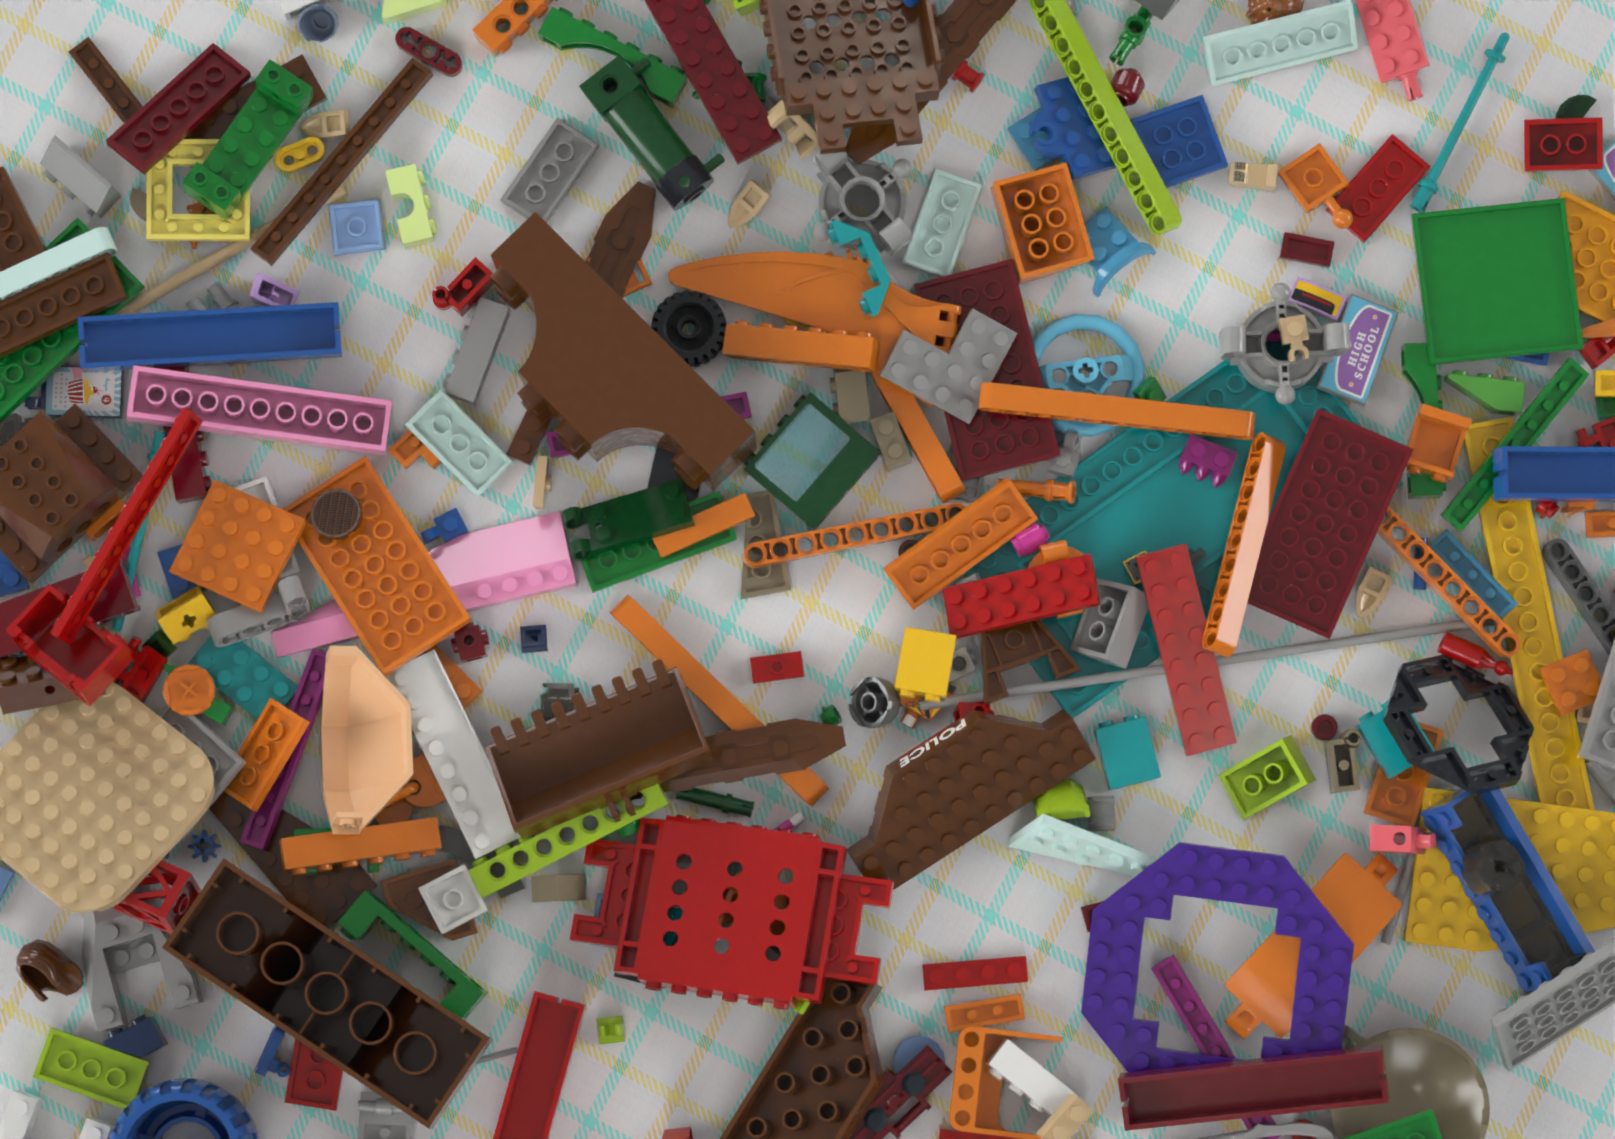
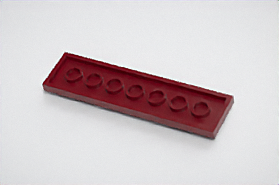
M644 0L737 165L781 142L782 137L776 128L773 129L770 126L766 109L704 1Z

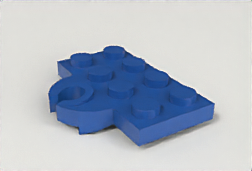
M1066 77L1037 85L1034 91L1042 111L1030 122L1029 136H1034L1038 131L1047 133L1049 140L1039 139L1033 144L1035 149L1043 154L1042 157L1048 159L1062 158L1064 163L1067 162L1072 180L1115 169L1116 165L1069 78Z

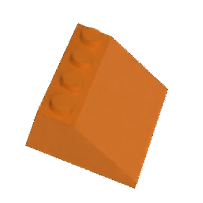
M1067 162L992 183L990 190L1010 259H1013L1019 285L1095 260Z

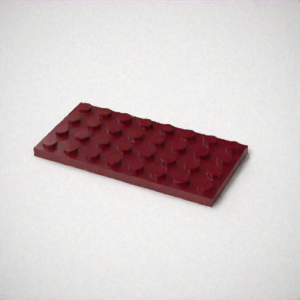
M1013 259L913 284L916 296L935 302L961 306V314L957 316V324H959L958 333L971 309H975L1017 333L991 383L1044 388ZM940 312L939 320L946 321L947 314ZM936 337L935 345L943 346V339ZM978 407L970 424H967L944 411L962 482L1061 457L1051 418L979 410Z
M1318 408L1267 522L1247 603L1330 639L1414 449Z

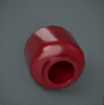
M1133 68L1116 71L1110 82L1123 107L1136 104L1145 87L1140 73Z

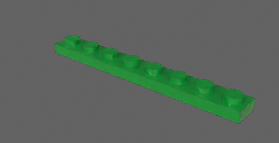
M1567 358L1494 449L1502 446H1532L1590 374L1572 358ZM1492 452L1440 514L1459 532L1465 529L1494 493L1493 478L1498 477V473H1493Z

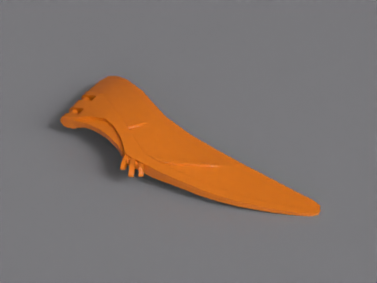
M856 245L854 246L856 257L852 256L850 249L845 250L847 258L803 252L742 253L683 264L674 267L668 273L669 282L678 287L699 291L702 294L820 328L827 333H833V330L847 331L848 335L857 336L858 332L873 334V337L880 342L877 366L881 369L902 330H906L946 353L949 352L958 333L959 324H957V316L961 314V306L924 299L905 291L891 281L878 315L870 318L869 314L865 315L859 304V300H862L860 295L878 286L877 282L872 283L867 269L870 268L866 258L861 259ZM940 312L947 314L946 321L939 320ZM936 337L943 339V346L935 345ZM914 395L915 397H917V398L920 399L921 401L925 402V403L928 404L929 406L936 407V406L930 404L929 402H927V401H925V400L919 398L918 396Z

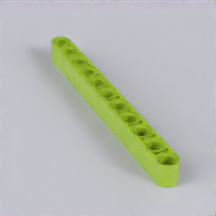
M1029 0L1032 11L1149 229L1155 235H1161L1177 229L1182 222L1181 214L1066 0Z

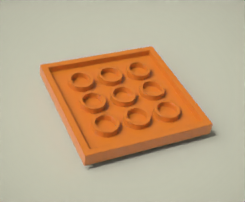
M214 480L169 572L263 614L307 521L304 518Z

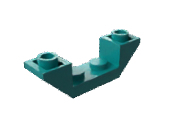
M837 220L831 221L829 223L830 229L827 230L832 244L837 243L838 247L841 248L857 240L859 242L856 245L861 259L866 258L870 268L867 269L872 283L877 282L878 286L860 295L862 300H859V304L865 315L869 314L870 318L876 317L891 280L870 233Z

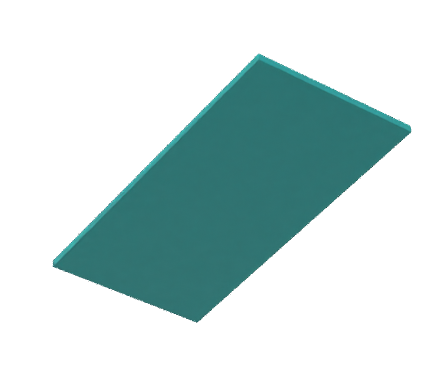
M1282 341L1266 342V349L1271 357L1280 361L1289 360L1288 351L1290 350V344L1282 345ZM1224 360L1166 401L1256 413L1254 437L1258 433L1263 432L1285 443V454L1269 517L1318 408L1361 426L1340 397L1316 388L1322 373L1320 368L1305 385L1295 390L1296 396L1294 401L1287 405L1279 403L1275 393L1262 391L1250 384L1241 374L1237 365H1230V360ZM1129 427L1079 462L1073 479L1059 476L1054 480L1055 482L1064 483L1076 482V497L1073 504L1063 500L1047 502L1044 498L1030 497L1025 500L1038 518L1035 522L1038 526L1043 524L1050 535V538L1047 539L1048 543L1065 539L1068 547H1072L1084 555L1089 553L1092 555L1096 578L1133 586L1143 592L1142 582L1134 585L1122 562L1145 550L1147 553L1186 543L1207 622L1253 439L1240 440L1195 435L1238 453L1227 480L1221 486L1214 488L1212 472L1200 482L1195 474L1196 465L1190 472L1184 475L1180 472V457L1190 434ZM1401 479L1396 489L1404 484ZM1009 540L966 571L965 574L968 577L978 572L980 578L984 579L1026 569L1032 559L1040 552V549L1028 557L1024 555L1020 558ZM1148 609L1126 669L1105 664L1070 650L1083 613L1057 619L1056 616L1040 619L1081 668L1080 672L1060 679L1147 667L1160 657ZM1047 656L1029 662L1042 682L1056 680ZM1127 680L1050 691L1060 707L1073 719Z

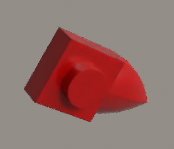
M1615 337L1591 338L1583 344V350H1578L1592 370L1615 353Z

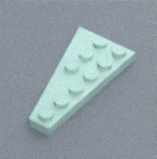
M1042 814L1009 837L1007 846L1071 861L1079 865H1089L1131 876H1137L1158 859L1045 814Z

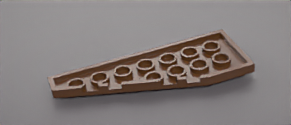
M224 791L209 808L284 898L328 928L348 911L365 890L371 892L378 886L359 863L357 867L345 869L342 864L334 865L332 870L317 872L316 875L305 876L303 874L291 876L290 872H283L279 843L281 838L293 836L294 829H313V827L283 809L281 810L267 851H263L240 843L251 809Z

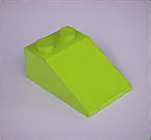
M1292 735L1278 740L1218 775L1243 820L1316 781L1313 772Z

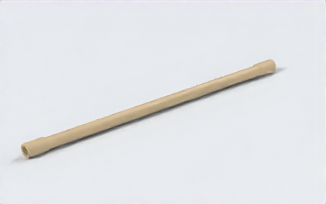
M342 185L338 187L324 205H328L346 194ZM276 218L250 232V242L230 243L133 298L116 315L137 312L253 246Z

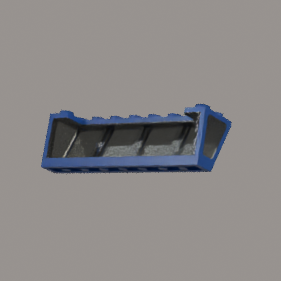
M1459 789L1420 812L1426 828L1436 835L1439 850L1446 856L1452 872L1460 880L1465 894L1473 902L1479 918L1486 924L1492 940L1499 946L1505 962L1511 967L1516 975L1518 984L1525 992L1537 990L1544 981H1551L1559 976L1560 972L1566 967L1579 963L1586 954L1596 952L1500 789L1477 795Z

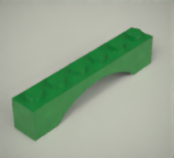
M554 7L551 8L538 32L540 40L561 51L574 48H589L604 51L616 57L620 55L631 68L642 59L647 58L651 66L639 75L646 85L652 98L674 108L687 84V76L684 75L685 72L674 65L668 67L662 64V60L653 54L644 55L639 52L640 48L630 42H627L626 45L617 40L618 37L606 30L602 33L594 29L596 26L585 19L579 21L573 18V14L562 7L559 10Z
M1404 343L1401 347L1402 374L1413 386L1421 405L1426 404L1443 410L1442 400H1438V390H1441V375H1437L1436 365L1429 366L1426 343ZM1408 472V499L1439 498L1443 495V491H1446L1447 482L1441 483L1432 480V475L1423 472L1421 475Z

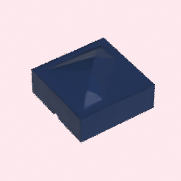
M546 625L520 627L522 653L548 651Z

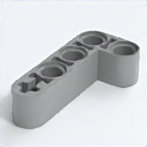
M294 575L280 580L277 585L279 592L271 595L263 614L241 605L211 616L206 624L215 646L225 647L308 616L310 613L309 602L300 578Z

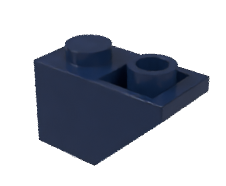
M145 1014L132 1020V1026L123 1031L122 1027L110 1032L107 1034L109 1039L103 1042L106 1047L139 1057H145L168 1044L154 1016L146 1018Z

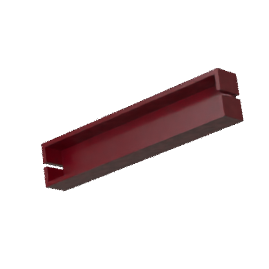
M1383 1045L1121 1073L1118 1077L1120 1100L1124 1102L1122 1114L1125 1131L1389 1103L1390 1098L1387 1074H1385L1386 1066Z

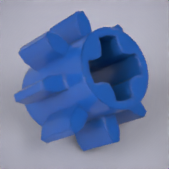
M202 830V836L200 837L193 834L192 838L195 841L193 844L188 845V848L195 851L192 858L196 859L201 855L204 863H207L208 856L217 858L216 848L222 847V845L216 844L214 841L218 835L213 834L207 837L206 830ZM204 840L206 843H210V848H207L205 853L204 850L199 849V844H204Z

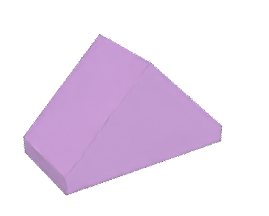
M258 272L249 297L254 303L262 306L295 305L299 291Z

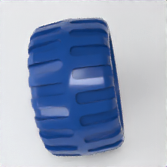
M194 1078L167 1080L140 1093L120 1114L115 1128L110 1135V1139H162L172 1126L181 1122H196L206 1127L215 1139H259L252 1116L235 1096L216 1084Z

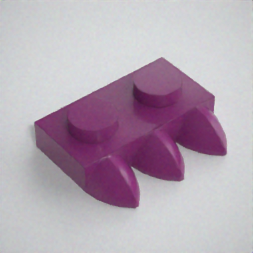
M1190 434L1180 457L1179 469L1181 474L1184 475L1190 472L1196 465L1195 474L1199 482L1212 472V484L1214 488H1217L1229 477L1238 453Z

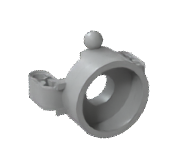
M818 150L813 154V161L820 170L816 175L823 183L819 195V216L821 222L816 223L812 229V234L816 240L821 242L829 240L830 238L827 230L830 229L829 223L837 220L870 233L877 250L880 253L885 250L890 256H893L912 241V233L903 222L906 199L904 186L900 178H906L912 173V165L907 159L896 160L892 168H890L885 163L866 160L858 165L848 158L846 152L820 154ZM865 186L871 188L879 198L878 209L867 217L853 215L846 206L847 194L856 187ZM857 240L843 247L855 250L854 246L858 245L859 242Z
M1276 283L1270 292L1274 300L1273 302L1266 303L1255 310L1242 326H1229L1221 329L1219 333L1220 358L1230 360V365H1237L1241 374L1250 384L1262 391L1275 393L1277 401L1287 405L1294 401L1296 396L1295 390L1305 385L1318 371L1322 363L1334 362L1335 356H1343L1350 351L1349 323H1331L1326 326H1320L1319 322L1309 311L1300 307L1296 302L1287 301L1291 295L1288 285ZM1305 314L1309 340L1304 341L1303 345L1309 351V358L1303 360V355L1300 351L1295 355L1294 362L1289 360L1280 361L1271 357L1266 349V338L1272 331L1279 329L1278 319Z

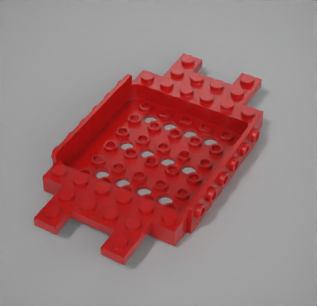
M666 815L665 820L641 818L636 844L598 839L586 846L584 864L608 868L600 916L593 917L574 914L570 940L616 947L617 953L613 971L617 974L637 977L642 984L646 985L645 988L648 990L661 991V987L670 988L671 993L686 995V992L690 991L697 992L696 996L711 999L712 995L722 996V1000L728 1002H737L738 999L748 1000L747 1004L754 1006H763V1002L772 1003L773 1008L789 1010V1006L796 1007L797 1001L822 1004L826 978L878 985L881 958L856 955L864 905L890 908L894 882L891 880L843 874L847 854L845 846L822 842L821 838L814 833L803 832L798 834L792 833V831L787 829L769 830L764 826L752 825V827H748L736 822L719 823L709 818H701V820L691 819L690 816ZM682 855L691 857L692 863L687 869H680L677 865V860ZM734 862L740 863L743 867L742 873L736 877L728 873L729 865ZM783 870H791L794 874L793 880L788 884L781 883L779 874ZM679 880L687 884V890L682 895H677L673 892V885ZM728 888H735L738 891V897L733 902L724 900L723 895ZM780 895H785L789 898L788 907L782 910L775 907V899ZM673 906H679L683 911L682 917L676 921L668 917V911ZM725 913L731 914L734 918L733 924L728 928H723L719 924V918ZM782 921L785 924V930L781 935L771 933L770 926L773 922ZM668 932H675L678 935V941L673 946L664 944L663 939ZM720 939H725L729 942V949L723 954L717 953L714 948L715 943ZM770 947H778L781 952L779 959L769 961L766 958V951Z

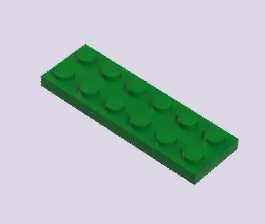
M720 491L689 502L692 516L722 503L723 499ZM732 527L662 559L652 538L591 556L586 560H582L581 563L592 593L731 543L736 541L737 537Z

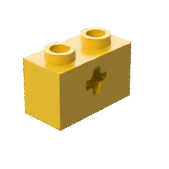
M200 586L194 587L154 611L157 621L173 645L177 642L186 641L192 636V633L200 628H208L207 620L211 616L216 615L214 607Z

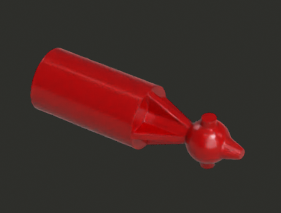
M1447 631L1442 637L1437 650L1438 653L1474 669H1494V672L1500 676L1505 674L1513 675V670L1506 661L1499 660L1496 662L1484 647Z

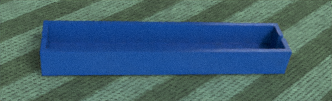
M338 302L78 317L79 341L81 344H87V348L85 345H79L80 367L83 372L133 370L134 365L150 368L338 358L342 357Z
M1502 446L1492 450L1493 473H1498V477L1493 478L1494 501L1615 502V447Z

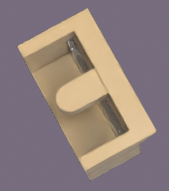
M783 100L767 112L770 126L773 129L778 127L787 136L788 141L795 144L802 159L819 146L816 130L802 115L786 116Z

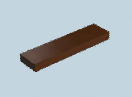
M89 37L69 51V54L123 123L143 107Z

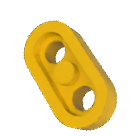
M307 137L281 148L276 153L275 162L282 172L294 173L320 162L325 156V147L320 139ZM310 148H317L315 155L308 154ZM288 157L294 159L290 165L285 164V160Z

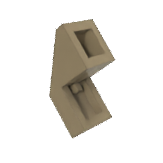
M585 874L531 876L533 903L586 900Z

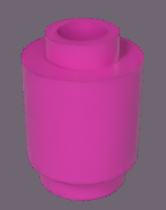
M1034 522L1016 534L1010 542L1020 558L1024 555L1028 557L1038 551L1040 545L1048 544L1047 539L1050 538V535L1043 524L1038 526Z

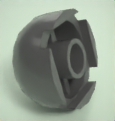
M864 677L857 681L850 691L849 696H852V704H849V711L852 719L859 726L867 728L885 727L899 713L901 706L900 696L895 691L893 684L888 680L879 677Z

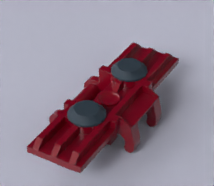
M928 1045L896 1075L887 1068L883 1072V1085L849 1139H883L889 1132L899 1139L901 1137L900 1133L926 1109L930 1110L932 1108L925 1098L953 1071ZM915 1096L919 1102L892 1126L888 1122V1118L909 1098Z

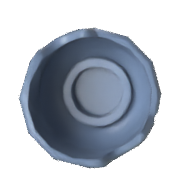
M320 3L312 4L305 8L298 20L299 32L307 41L324 42L335 35L339 25L337 14L328 5Z

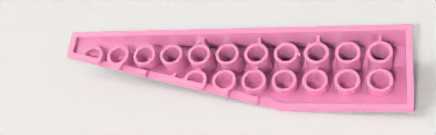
M560 511L459 535L428 551L467 612L578 586ZM336 600L310 612L308 616L271 632L277 658L309 651L312 648L317 649L359 639V636Z

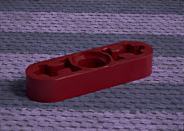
M403 27L396 33L395 40L397 46L403 52L448 77H455L462 71L463 63L457 53L410 27ZM411 34L412 40L419 44L417 52H414L416 49L415 45L409 42L403 45L404 42L401 37H407ZM429 45L435 47L436 54L434 57L425 58L422 55L424 47ZM441 52H444V54L442 55L443 59L449 62L452 61V59H455V64L457 67H451L449 70H447L445 62L439 60L441 57Z

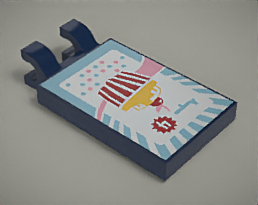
M61 366L41 385V398L28 397L25 400V407H28V410H44V413L48 416L60 418L69 408L76 404L89 418L122 419L124 370L83 372L80 366Z

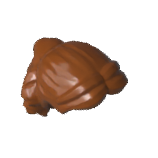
M1248 0L1249 10L1246 16L1251 20V24H1256L1299 13L1303 9L1304 0Z

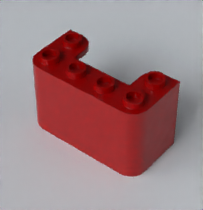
M48 584L9 625L6 632L22 652L85 704L91 706L133 661L131 657L133 652L126 646L127 642L120 635L115 633L113 636L104 627L99 630L93 625L95 621L89 615L71 645L52 635L50 632L54 627V623L65 609L70 596L62 588L58 587L56 590Z

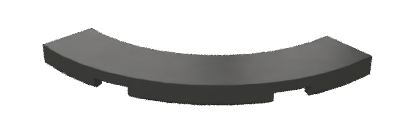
M439 825L442 846L439 850L440 852L459 856L470 863L476 861L460 829ZM494 850L484 856L489 860L497 856ZM496 862L492 865V872L496 876H503L505 867L503 864ZM521 879L497 892L500 898H504L525 889Z

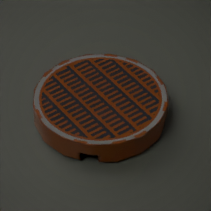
M332 489L321 494L314 501L311 509V522L314 528L324 538L331 540H342L349 537L350 534L356 532L360 527L363 519L362 507L358 499L349 491L342 489Z

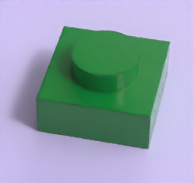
M1151 376L1132 392L1136 399L1163 401L1167 398L1157 379Z

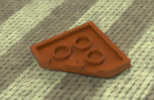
M454 858L381 881L387 905L441 934L418 888L458 868L457 859ZM472 919L443 934V936L454 941L477 934L478 930L475 920Z

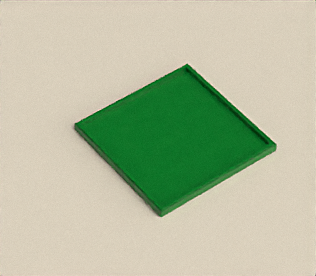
M1564 198L1411 214L1429 366L1584 349Z

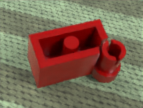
M475 257L447 286L449 290L444 286H437V290L432 291L434 305L440 310H448L452 307L463 317L472 308L473 303L477 302L494 284L490 279L493 272Z

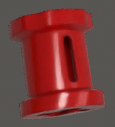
M964 60L953 74L952 79L954 81L959 80L969 87V91L973 93L982 82L985 74L983 72L978 73L968 66V62Z

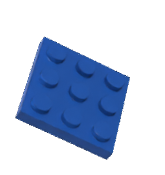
M1203 95L1130 120L1166 188L1228 167Z

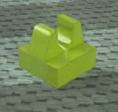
M623 1016L596 1019L599 1045L625 1042Z

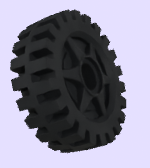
M685 290L681 293H673L672 296H668L659 304L656 312H654L651 328L690 367H699L702 364L709 363L722 350L727 323L721 307H719L714 299L712 300L708 295L701 294L699 291L690 292ZM691 323L695 325L696 331L691 335L684 334L682 328L685 324Z

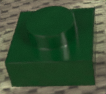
M161 629L155 632L141 646L142 648L150 646L166 658L177 649Z

